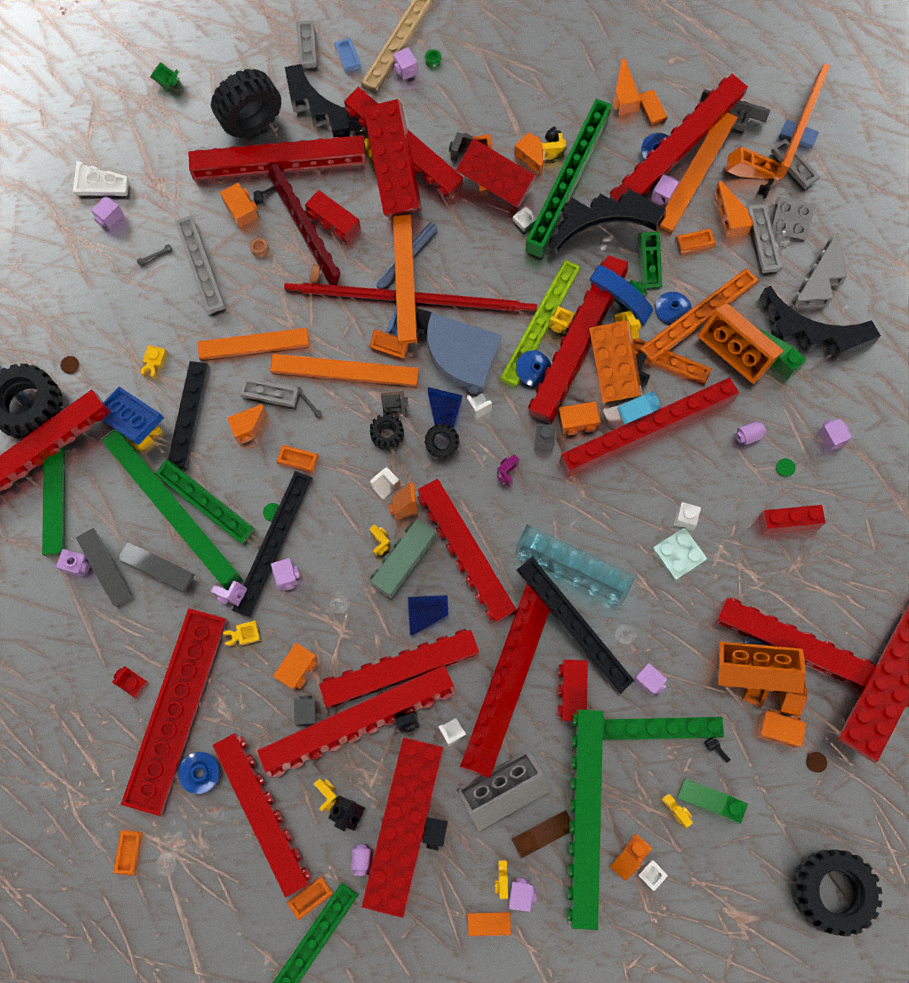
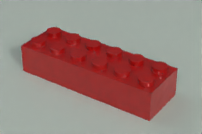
M398 99L363 107L383 214L390 218L422 211L403 104Z

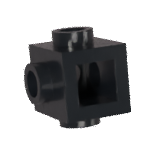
M339 795L328 819L334 821V827L345 831L346 828L355 831L365 807Z

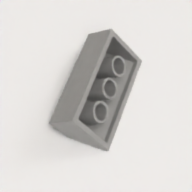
M528 750L494 768L490 778L479 776L456 789L478 832L551 791L544 773Z

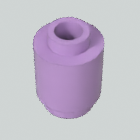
M752 422L737 429L736 439L740 444L742 443L746 446L762 439L766 435V429L762 422Z
M356 845V849H351V870H353V876H369L372 866V849H368V845Z

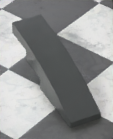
M92 528L77 536L76 539L112 604L116 606L132 597L131 592L123 581L122 575L113 562L114 560L95 529Z
M129 542L126 543L117 558L121 562L135 567L139 571L184 592L195 576L193 573Z

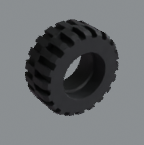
M245 69L244 71H237L234 75H229L225 81L223 80L220 83L219 87H216L211 98V109L227 134L244 138L245 136L250 137L255 133H260L262 129H266L270 123L274 122L275 117L280 112L282 98L265 72L257 69Z
M21 363L20 366L13 364L8 369L3 368L0 370V430L6 435H11L17 439H20L21 436L25 438L62 411L60 406H63L61 390L43 369L35 365L29 366L27 363ZM25 389L37 390V400L28 411L21 414H10V403L17 393Z
M821 850L818 853L809 855L807 861L801 862L799 865L800 871H796L794 875L797 881L796 884L792 885V890H796V896L793 898L794 902L800 906L798 911L802 916L806 917V921L810 925L815 926L817 930L836 936L857 935L862 933L863 928L868 929L872 926L871 920L877 919L879 913L876 912L877 907H882V901L879 900V894H882V887H877L876 882L880 880L877 874L871 873L873 868L869 863H864L862 857L853 855L852 852L846 850ZM831 871L844 873L853 886V902L843 913L830 912L824 906L820 897L821 881Z

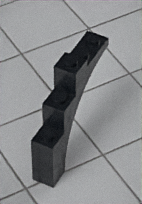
M302 64L285 67L293 112L310 109L313 126L331 123L333 138L351 137V131L367 129V127L363 128L359 124L356 117L349 116L345 111V107L332 103L321 96L306 78Z
M630 189L620 196L618 203L600 193L597 198L592 200L590 208L572 198L562 209L564 220L560 223L558 232L548 242L550 253L557 255L564 245L576 235L601 224L626 222L642 225L657 231L666 218V209Z
M772 286L764 288L760 296L761 303L764 307L766 306L771 321L775 322L771 328V334L784 342L799 337L802 347H805L807 352L827 344L829 352L834 355L835 359H839L874 344L881 336L872 320L861 324L840 326L828 325L804 317L780 299Z

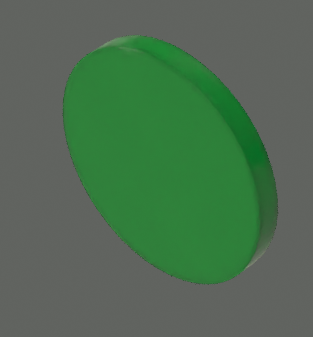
M787 458L779 460L776 465L777 472L784 477L793 475L796 469L794 462Z
M270 503L264 507L263 516L267 521L272 522L279 505Z

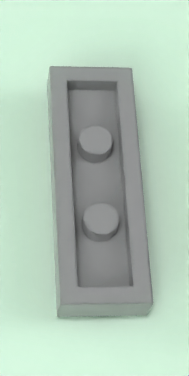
M313 20L296 22L299 64H302L303 68L317 67Z
M787 139L772 147L771 153L780 163H782L789 146ZM796 150L788 171L805 189L818 181L820 176Z
M244 377L240 390L241 397L295 408L299 389L295 387Z

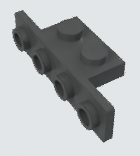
M703 89L700 101L704 102L711 90ZM740 100L728 112L738 117L732 128L744 132L749 118L765 123L770 109Z

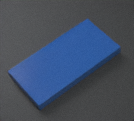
M120 386L104 401L110 413L102 421L136 445H139L164 419L162 414Z

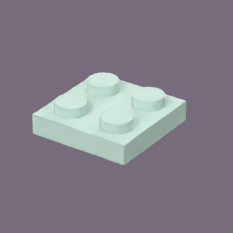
M685 527L652 548L674 581L707 560V557Z

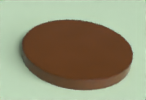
M67 356L61 361L60 367L65 373H74L79 368V361L74 356Z
M812 752L807 756L806 764L812 772L820 773L826 769L827 759L820 752Z

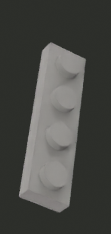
M766 204L749 206L748 213L753 219L751 229L762 273L780 271L782 265Z

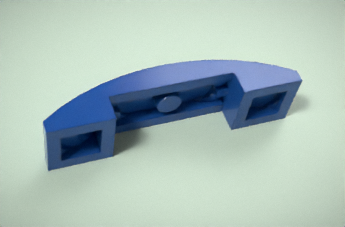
M601 265L597 266L589 281L601 291L607 290L631 310L634 317L639 319L640 323L644 325L653 312V308L647 299L634 286L613 271Z

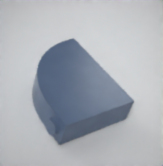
M432 313L428 323L427 337L429 352L434 365L453 384L467 389L470 393L482 394L501 345L502 335Z

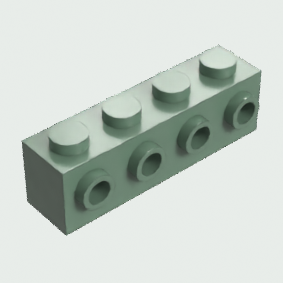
M418 519L407 526L405 536L396 541L393 552L391 554L388 553L384 557L382 567L379 570L376 569L370 577L372 579L370 581L371 585L390 599L436 538V532Z

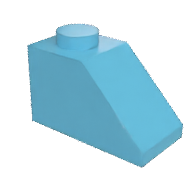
M652 391L617 408L624 424H627L660 409L661 406L659 398Z

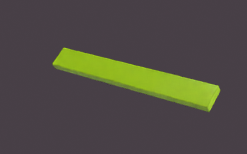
M566 259L563 261L500 376V381L515 388L518 386L520 379L516 372V364L519 357L527 351H536L549 328L551 317L554 316L558 306H561L581 266Z

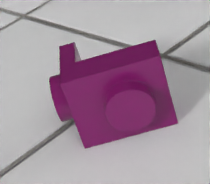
M515 454L504 458L500 463L501 466L497 468L498 480L503 485L507 484L508 487L513 484V479L508 474L519 465L520 459Z

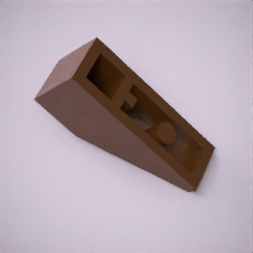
M566 810L511 838L521 859L569 833V824L572 820Z

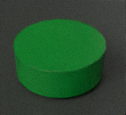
M435 49L427 51L425 54L426 65L432 68L438 67L442 62L441 53Z

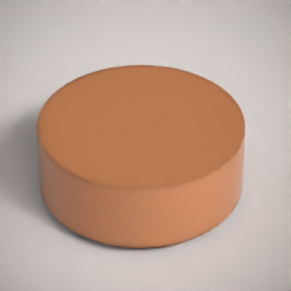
M256 238L250 243V249L254 256L262 257L268 253L269 247L266 240Z
M313 264L310 282L318 283L321 272L320 265Z

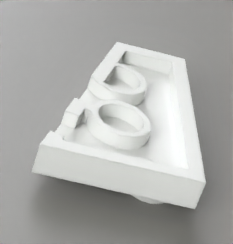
M77 161L73 193L75 195L127 196L129 185L127 176L111 171H102L91 165L90 167Z

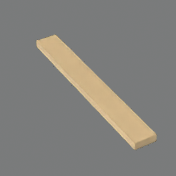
M412 0L362 80V87L377 93L394 65L393 54L405 48L434 0Z

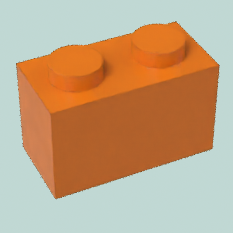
M236 183L220 192L225 206L239 228L258 219L256 213L258 208L254 201L250 202L248 199L250 196L245 187L241 188L240 184Z
M596 401L558 408L557 415L562 435L572 436L578 432L585 431L590 433L599 429L600 417Z
M295 643L273 677L296 692L297 689H301L307 680L305 677L309 671L313 672L316 668L318 658L306 648Z
M769 709L761 713L756 737L797 749L802 747L807 723L802 722L800 717L793 715L788 717L782 716L780 711Z

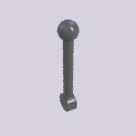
M165 245L164 249L143 259H137V263L143 265L145 261L164 252H171L172 247Z
M297 387L299 389L298 395H300L304 399V401L310 406V408L314 411V415L316 417H320L322 414L321 411L317 410L314 407V405L308 400V398L303 394L302 388Z

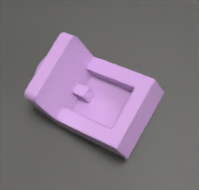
M233 581L229 590L214 585L211 593L217 596V601L225 605L229 602L238 606L247 588L237 581Z

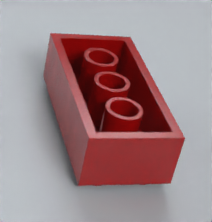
M474 138L456 169L460 174L517 208L522 204L537 177Z

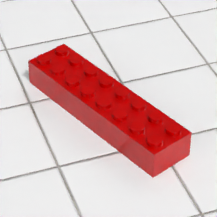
M403 737L361 908L400 918L405 916L442 759L443 747Z

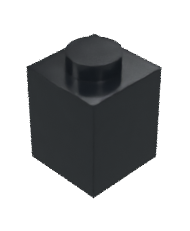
M427 817L422 842L427 844L426 848L438 850L439 846L444 847L448 821Z

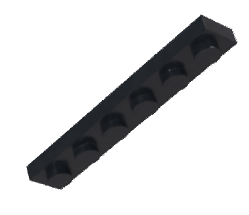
M189 362L168 459L180 469L187 470L209 370L208 363Z

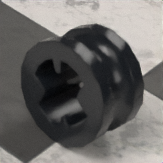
M553 126L547 131L545 139L550 140L549 142H557L558 133L562 132L560 130L557 131V127Z

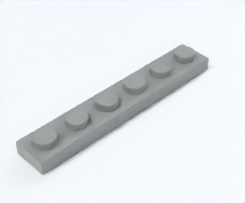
M192 215L176 220L177 229L208 315L225 309Z

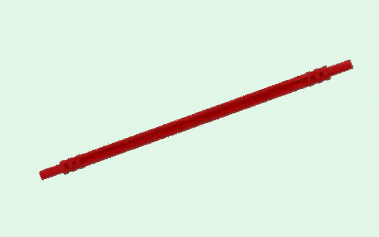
M305 282L302 284H284V290L302 291L305 294L396 301V290ZM415 292L416 303L507 311H537V304L520 303L519 300Z

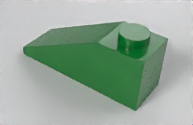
M660 231L638 233V250L643 284L647 288L662 287Z
M761 329L760 331L784 350L773 363V366L788 380L801 369L806 359L793 346Z
M684 779L677 797L684 802L734 824H741L748 803Z

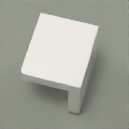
M483 394L473 399L470 395L466 397V405L475 419L492 411V402L490 400L487 401Z
M627 399L610 401L603 411L610 429H617L626 425L617 407L627 403Z
M387 467L369 481L371 488L382 500L386 499L400 487L399 479Z
M457 718L443 726H438L448 746L466 737V733L463 731Z

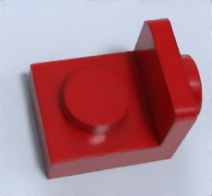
M126 666L117 670L112 681L114 685L120 687L134 698L138 697L148 681Z

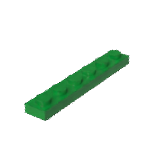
M166 459L155 473L156 476L241 544H244L255 530L252 525L169 459Z
M723 717L603 719V741L724 738Z

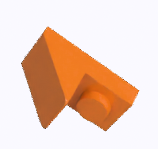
M635 834L609 867L626 881L641 866L640 863L652 850V847Z

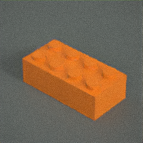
M725 303L713 313L697 336L752 384H755L765 375L784 351L728 303Z
M626 320L589 328L602 402L642 396L630 321Z
M720 642L718 685L803 693L806 675L803 649Z

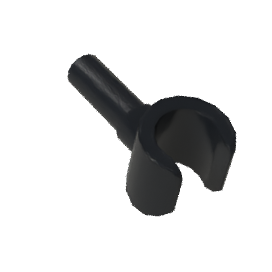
M771 178L766 185H760L756 195L762 194L764 195L763 199H765L770 191V186L775 180Z
M271 186L262 192L260 190L255 191L253 196L256 205L262 204L265 201L263 196L274 191L275 187Z
M710 738L705 741V745L710 752L716 749L727 763L731 760L722 750L717 739Z

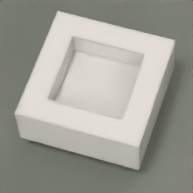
M527 207L513 216V221L523 232L532 227L537 220V217Z
M651 860L638 874L652 891H655L668 877L654 860Z

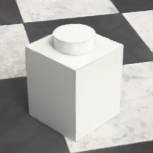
M682 502L677 511L674 527L681 529L685 527L686 530L693 531L697 526L701 507Z

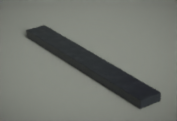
M297 471L294 472L243 586L247 588L244 597L238 606L234 605L233 612L252 618L273 571L271 563L277 562L313 481L312 477Z
M530 557L516 569L618 694H621L635 681L533 557Z

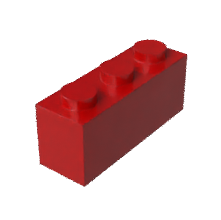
M320 190L305 203L308 217L318 221L325 230L329 229L339 240L342 239L348 243L361 229L360 221L357 217Z
M822 505L764 510L759 515L762 535L818 530L826 524Z
M564 659L562 665L558 666V677H562V685H558V697H561V705L557 707V717L561 718V723H572L573 714H576L577 710H587L588 660Z

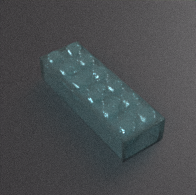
M526 525L516 545L515 555L518 556L519 560L526 562L530 557H533L544 571L552 572L553 576L563 580L565 578L571 581L570 583L577 588L584 587L593 596L599 597L600 595L606 598V601L612 605H622L636 577L530 525Z

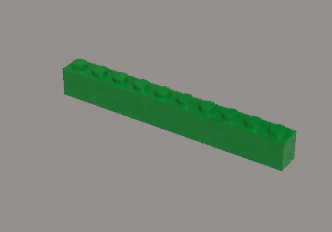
M595 99L526 240L525 252L542 258L548 242L563 215L562 209L569 202L606 126L612 104Z
M577 710L576 714H573L572 720L573 726H576V735H572V748H575V756L571 758V769H575V778L571 777V790H574V799H570V812H574L573 821H570L569 833L573 834V842H569V856H572V864L568 865V878H572V886H568L567 898L571 900V909H567V922H570L572 929L598 930L603 711Z

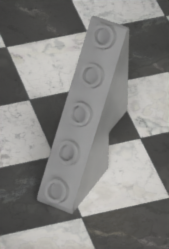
M836 233L835 237L830 236L825 245L828 247L827 250H822L817 258L820 260L819 264L814 263L809 272L812 274L810 279L806 277L801 285L804 288L803 291H798L792 300L795 302L793 309L828 306L833 299L831 286L842 285L847 278L839 233Z

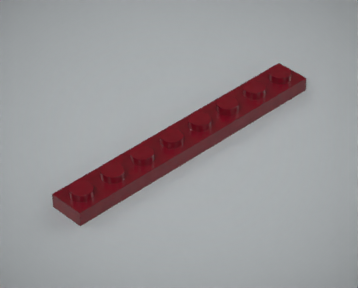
M277 163L270 165L269 179L316 262L320 265L330 285H337L341 276L339 268L335 266L331 254L327 252L323 240L319 238L315 226L311 224L307 212L303 210L299 198L295 196L291 184L287 182L284 171L279 168Z

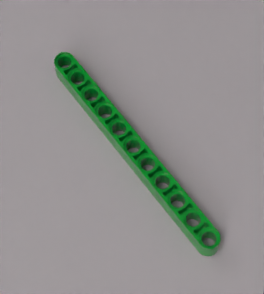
M113 429L100 440L225 590H229L233 581L239 582L242 579L241 576L121 433Z

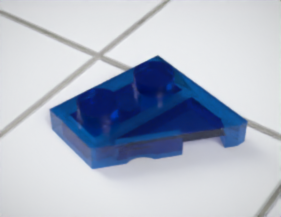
M428 387L427 391L434 425L447 424L454 428L463 395Z
M448 595L408 597L410 635L418 633L449 615Z

